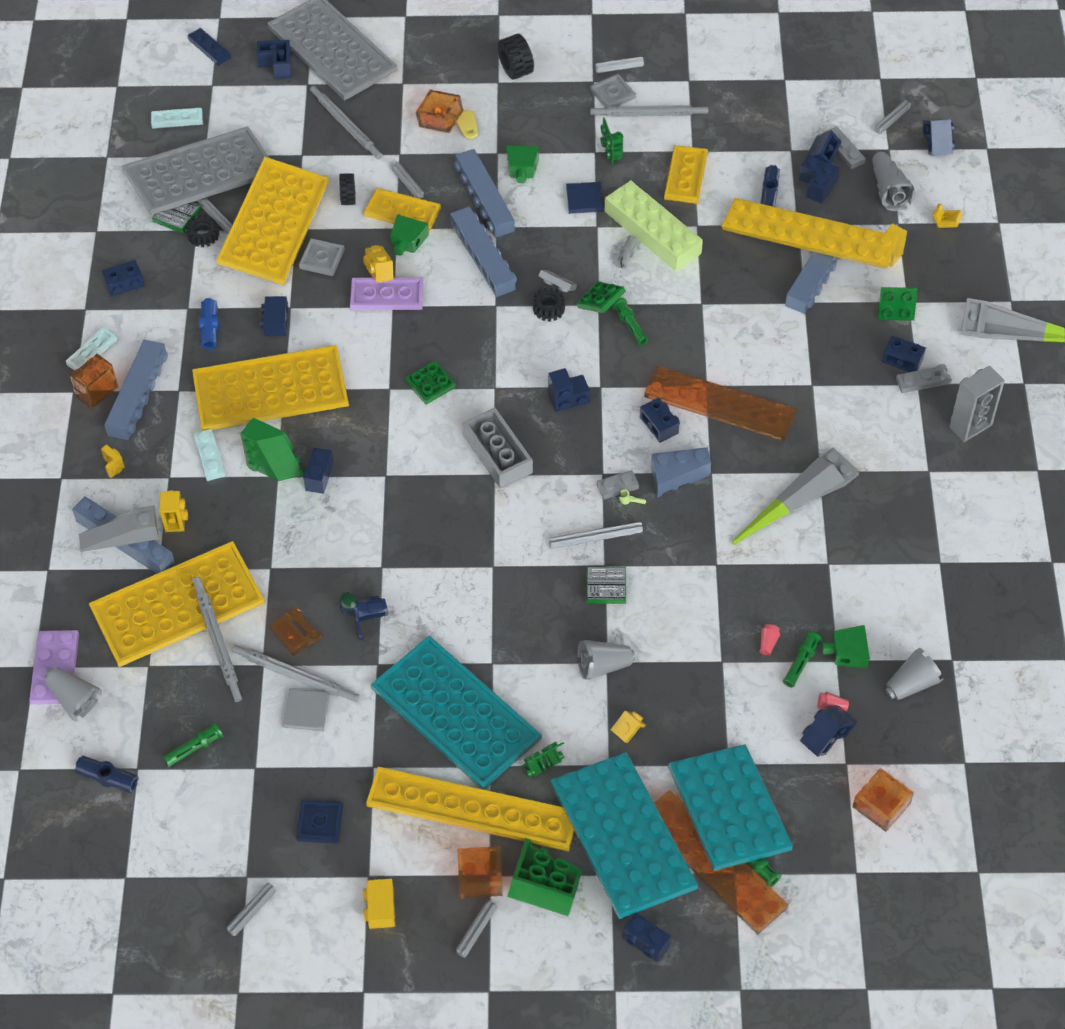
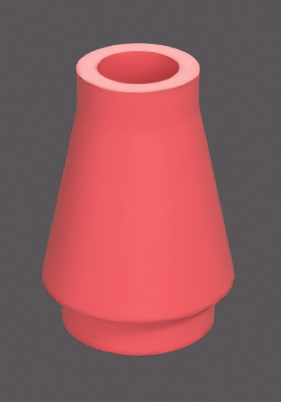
M766 624L761 629L759 651L761 654L771 655L780 637V629L777 626Z
M827 691L820 693L817 704L818 709L840 706L847 712L849 700Z

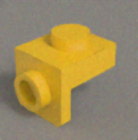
M938 204L933 212V219L938 228L958 227L963 216L961 210H944L942 204Z
M107 444L101 448L103 458L108 463L105 466L107 475L112 478L125 468L122 457L115 448L112 449Z
M624 711L611 728V731L625 743H628L640 727L644 728L646 724L642 721L643 717L636 711Z

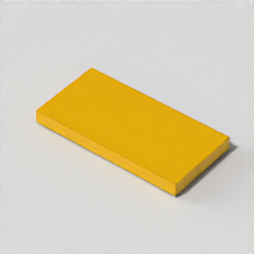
M674 145L664 200L699 203L708 149Z
M376 188L364 210V216L394 224L398 214L428 223L430 232L441 209V204Z

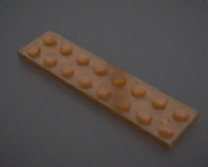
M661 366L656 367L644 394L645 398L654 400L659 397L663 403L665 402L668 405L783 441L786 439L797 411L796 408Z
M671 790L654 802L688 867L757 935L788 909L789 904L746 863L713 871L684 803Z

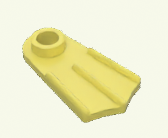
M462 110L454 115V119L463 136L467 139H474L478 135L474 111Z

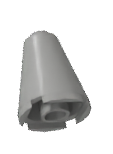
M592 640L580 641L577 657H581L582 663L578 664L580 674L583 679L590 680L631 666L635 660L634 650H631L630 646Z
M918 648L886 683L887 689H885V692L891 699L895 698L898 701L943 681V678L939 677L941 672L931 657L928 655L925 658L922 655L923 649Z
M59 667L51 668L45 675L46 685L73 721H78V716L82 718L86 716L97 704V695H102L100 688Z

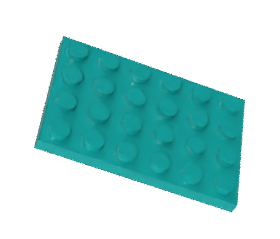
M746 744L669 763L670 773L713 871L792 851L793 845Z

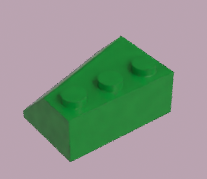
M252 418L240 433L247 467L252 471H258L277 481L305 475L306 470L300 467L299 457L292 453L293 446L286 433L256 418Z
M526 838L507 897L569 916L582 870L562 858L556 859L548 854L549 851L543 847L539 849L533 846L532 841Z

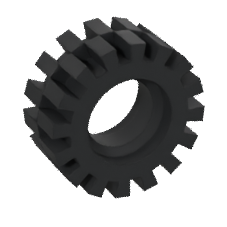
M354 173L339 174L341 205H355Z
M199 215L198 219L194 217L193 221L190 220L186 226L189 242L191 241L192 245L195 244L196 247H199V245L204 247L206 244L208 247L210 243L214 244L215 240H218V224L212 217L208 218L207 215H204V218ZM201 229H208V230H209V232H207V233H205V234H197V233H196L197 231H199V230H201Z
M544 288L543 292L541 289L538 290V293H535L533 297L534 315H537L538 319L542 317V321L548 319V322H551L552 318L554 321L557 320V317L561 318L565 312V297L563 293H559L558 289L553 291V288H550V290ZM546 302H552L556 305L552 307H546L542 304Z

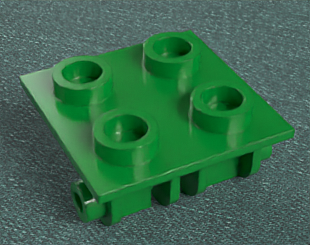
M603 117V125L600 126L603 136L600 137L601 146L605 147L606 158L610 160L611 165H614V160H620L623 157V134L619 131L611 134L605 117Z
M881 287L880 303L877 307L879 312L878 320L914 321L918 288Z
M555 741L541 750L542 754L537 751L525 758V764L520 767L526 766L527 770H525L527 777L530 778L532 776L534 778L542 773V771H546L545 765L550 769L551 765L553 767L562 762L564 755L561 751L557 752L556 748L565 743L557 744Z

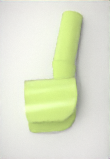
M623 489L620 491L621 496L619 500L624 505L630 502L646 503L645 499L630 496L628 490Z

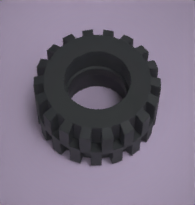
M517 33L499 40L498 54L504 71L512 80L533 73V55L527 41L521 34Z

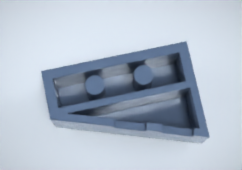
M708 447L652 454L651 470L657 498L663 496V493L667 491L677 490L681 485L691 484L710 476L711 459Z

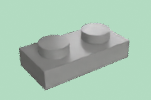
M541 270L539 273V277L544 279V283L549 285L555 284L563 292L568 293V291H575L577 288V283L550 270Z
M630 470L598 480L597 487L603 500L621 495L620 491L623 489L629 492L639 489V483L633 471Z

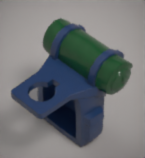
M347 592L343 593L340 598L341 612L346 616L354 615L359 641L363 640L359 621L388 616L389 611L386 600L380 598V596H369L368 600L358 601L356 596Z

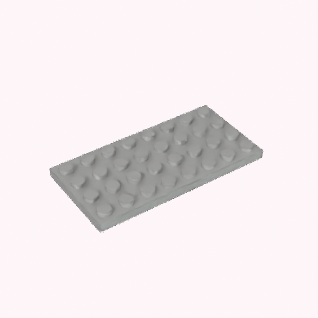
M308 0L267 23L268 29L280 40H290L291 51L344 101L398 71V66L327 0Z
M247 126L122 165V170L150 215L252 183L264 157L269 158V156Z

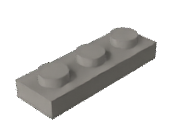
M837 126L825 131L832 130L842 141L837 155L850 169L865 164L866 158Z

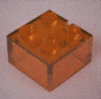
M430 89L415 112L419 127L450 133L456 123L455 120H458L463 112L460 95Z
M99 354L89 358L86 363L70 375L76 398L90 409H93L118 388L112 364Z
M879 768L868 784L866 783L856 794L852 807L887 832L909 807L914 792Z
M500 846L457 849L460 899L503 896Z

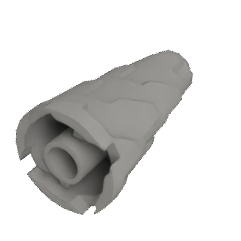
M885 152L876 153L872 158L882 205L890 211L902 210L906 208V203L909 202L911 204L916 195L915 189L910 180H907L902 170L897 167L888 154Z

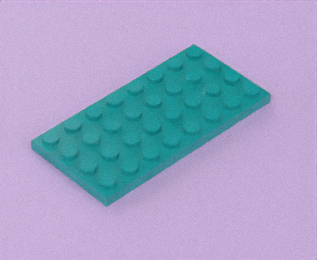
M430 635L371 684V689L483 790L542 739V735Z
M627 752L551 779V786L619 919L698 889L694 876Z

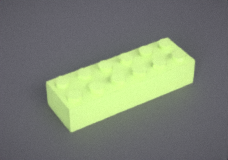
M631 180L605 197V212L673 270H679L702 254L703 240Z

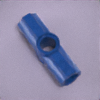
M205 298L201 302V316H199L201 347L206 350H213L217 347V331H219L217 301L212 298Z

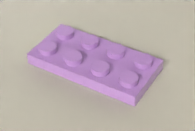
M423 277L393 278L394 280L376 283L373 278H352L350 308L351 310H422Z
M78 630L38 631L29 699L31 704H60L46 685L45 675L51 668L55 669L57 667L75 675L79 642Z

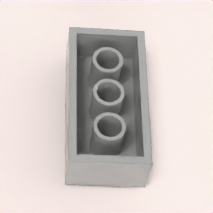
M990 365L984 369H979L971 377L964 378L959 384L949 428L963 442L993 425L1005 380Z
M495 407L462 422L464 438L500 489L533 473L532 458Z

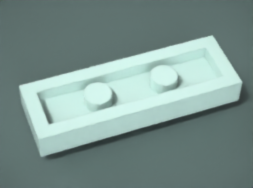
M202 108L151 111L152 128L203 125Z
M102 327L66 360L67 366L81 374L118 340L117 335Z
M212 429L194 433L207 481L225 477Z

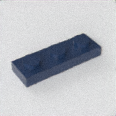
M202 28L187 35L188 40L216 65L219 66L231 58L230 52Z

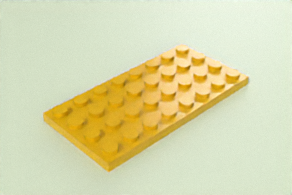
M264 157L219 253L217 264L284 286L327 189L330 178Z
M337 345L192 369L202 431L248 424L252 418L267 421L349 406Z
M233 541L89 603L91 611L119 667L207 629L196 598L197 592L192 580L195 577H200L204 591L208 593L218 624L265 604L259 588Z

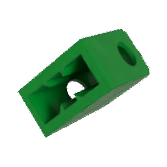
M506 146L509 176L516 178L518 183H525L526 178H533L539 162V146Z
M397 214L390 236L391 246L394 248L393 252L398 256H402L404 251L415 253L429 236L428 223Z
M865 625L836 630L833 632L832 642L822 643V655L833 654L834 662L837 666L868 668L870 656Z

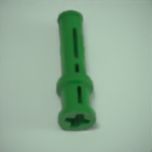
M619 298L612 305V309L618 313L619 320L626 324L639 346L645 345L648 342V338L635 320L633 310L627 306L625 298Z
M812 631L806 632L805 640L798 646V654L783 679V683L790 688L795 686L807 661L814 657L817 645L822 642L821 636Z
M215 722L211 723V726L202 732H196V737L162 756L167 766L171 767L199 748H207L209 743L218 738L222 739L223 734Z
M761 858L748 862L753 868V873L763 879L767 888L773 887L781 879L782 875L774 871L769 865L768 860Z

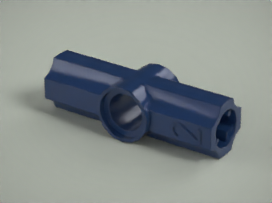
M770 165L765 168L760 204L772 207L776 205L780 169L776 165Z
M83 755L78 758L74 769L75 773L99 781L104 787L112 786L129 793L135 790L139 779L138 775L116 768L108 761L100 762Z

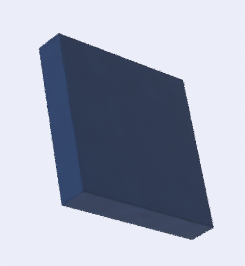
M601 182L566 184L569 214L603 212Z
M302 800L297 841L339 844L343 803Z

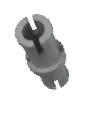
M628 236L624 246L621 247L620 255L616 261L617 267L621 268L622 266V269L626 268L629 259L633 256V250L638 242L635 236Z

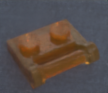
M299 608L293 609L269 625L270 630L293 656L322 638V634L315 630L302 616ZM293 620L297 621L308 633L306 637L292 623Z

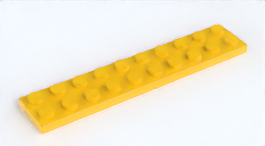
M734 198L721 226L722 230L883 269L887 268L899 241L897 235Z
M383 767L377 768L366 802L367 807L524 842L528 838L533 844L564 851L570 850L574 829L563 807Z

